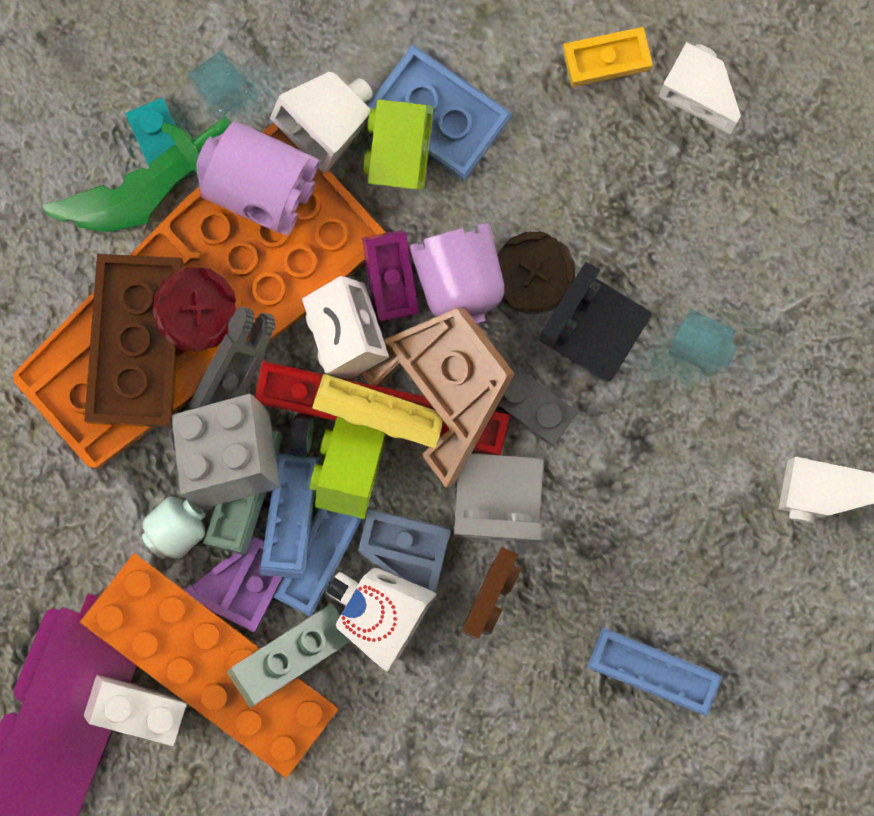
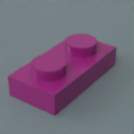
M398 230L362 238L372 305L377 321L381 322L419 314L406 232Z

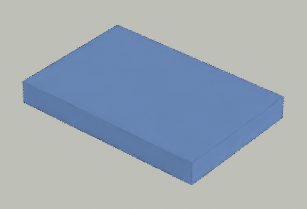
M413 44L367 105L370 110L371 108H376L377 99L434 107L428 157L464 182L512 118L510 111Z

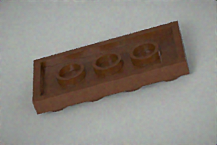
M97 254L84 422L87 424L172 428L171 415H173L178 347L168 342L157 328L153 314L154 295L161 282L175 271L183 269L184 261L182 258Z
M504 547L500 548L460 633L473 639H479L482 633L485 635L492 633L503 610L495 606L500 594L506 596L512 591L522 569L514 564L518 554Z

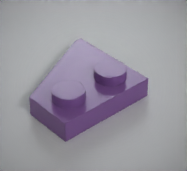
M254 537L250 542L247 555L235 553L214 567L211 572L195 584L187 587L185 591L211 611L256 633L283 577L261 575L260 567L264 541Z

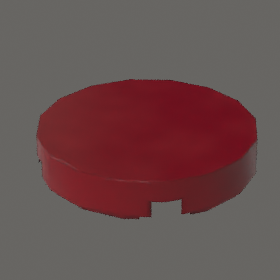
M187 267L175 271L161 282L154 295L153 314L157 328L168 342L181 350L199 352L217 347L222 342L225 334L228 335V323L231 317L234 316V312H236L235 302L237 301L234 290L224 277L209 268Z

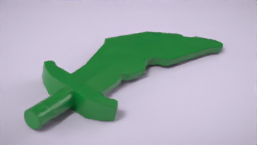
M224 116L195 139H193L188 131L173 124L163 123L161 130L168 133L175 144L150 162L148 169L140 168L126 174L125 180L117 189H109L105 185H101L60 201L47 202L43 206L44 212L47 216L63 223L73 220L79 228L102 232H112L147 224L150 221L151 215L177 183L192 171H195L198 175L197 160L206 140L209 137L214 138L223 134L232 122Z

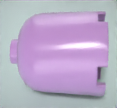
M489 223L478 225V234H475V230L464 233V229L461 228L424 239L425 248L423 244L410 245L428 306L436 317L455 308L464 307L478 324L486 321L484 313L496 308L502 301L504 282Z

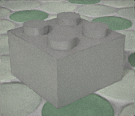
M249 393L171 415L180 495L200 509L280 488L270 413L253 395Z

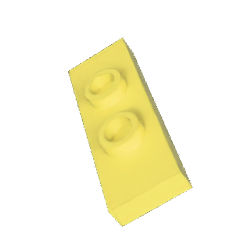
M323 374L312 407L313 409L344 418L351 424L365 425L383 431L393 438H404L434 449L440 437L443 423L436 410L327 374Z

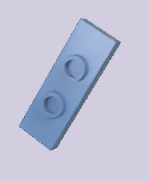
M278 453L276 464L280 488L272 490L260 572L261 575L304 579L316 491L310 489V482L315 465H320V457Z
M319 509L311 524L304 579L283 577L273 597L311 617L363 519Z
M601 628L586 668L705 716L709 714L723 677L605 628Z

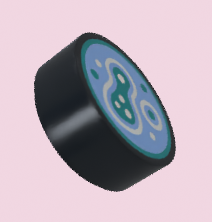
M301 413L295 415L290 433V452L293 455L306 457L310 455L314 437V416Z

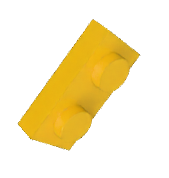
M644 27L563 44V53L571 87L651 71L653 67Z

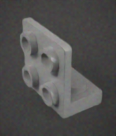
M471 453L458 476L454 537L538 543L541 540L542 523H539L543 460L540 458Z

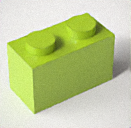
M377 99L376 108H371L368 119V131L373 133L372 150L366 151L363 165L364 174L369 175L368 184L424 190L434 107Z
M337 416L333 431L326 429L320 449V454L326 455L323 466L315 465L310 482V489L316 491V508L365 519L384 450L385 432L365 425L351 424L344 418Z

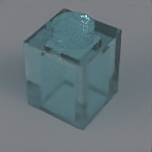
M222 50L188 73L194 90L217 121L250 98L246 82Z
M690 309L685 315L668 353L713 374L719 369L720 365L727 368L738 346L732 342L737 330Z

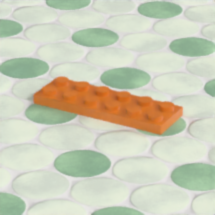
M135 552L80 621L86 628L285 778L289 776L339 710L335 704L299 677L250 708L227 671L261 648Z

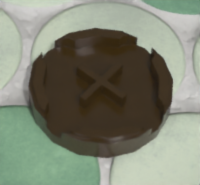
M541 231L524 232L510 238L497 255L504 282L502 300L512 309L525 314H544L556 309L575 279V262L568 247L556 238L551 237V235Z

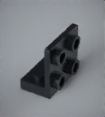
M586 261L545 325L538 341L609 383L650 320L652 313L597 279L600 269Z

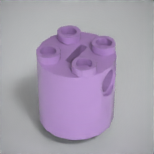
M233 121L223 134L214 138L209 137L201 149L196 165L201 198L277 233L289 236L298 217V213L295 210L299 202L306 205L312 195L316 184L312 179L317 172L320 160L238 121Z

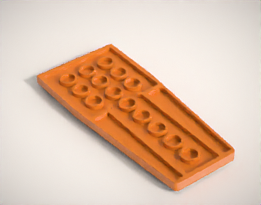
M274 122L262 132L300 150ZM318 168L312 179L316 182L312 195L306 205L299 202L295 210L298 213V217L289 236L277 233L201 198L199 186L130 255L182 258L184 261L183 268L204 267L212 269L224 277L234 290L237 301L235 302L236 309L242 306L253 310L255 318L261 313H268L274 316L276 325L274 333L271 335L270 343L307 314L302 298L340 276L348 278L365 263L362 238L386 232L329 170L324 174ZM93 292L14 372L13 381L82 461L90 468L99 469L155 427L87 424L84 422L94 301ZM220 344L217 347L199 352L178 348L173 414L191 401Z

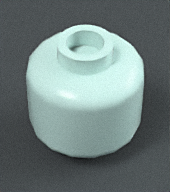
M169 496L144 518L143 529L145 533L142 534V539L146 546L159 558L180 559L206 535L205 525L202 521L205 513L203 509H200L188 499L184 501L181 498Z

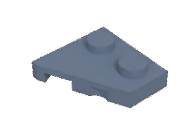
M369 508L358 551L384 571L435 593L451 528Z

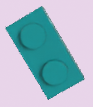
M163 97L125 113L149 167L150 162L175 144L171 136L161 130L163 123L175 125ZM192 171L182 180H185L189 177L196 175V172Z

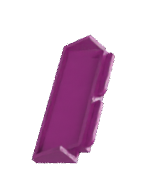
M87 593L80 612L62 607L61 610L50 609L44 614L14 688L16 699L23 702L18 714H6L0 722V816H79L113 733V730L89 724L84 717L96 675L132 684L139 668L80 623L81 619L99 598V595Z

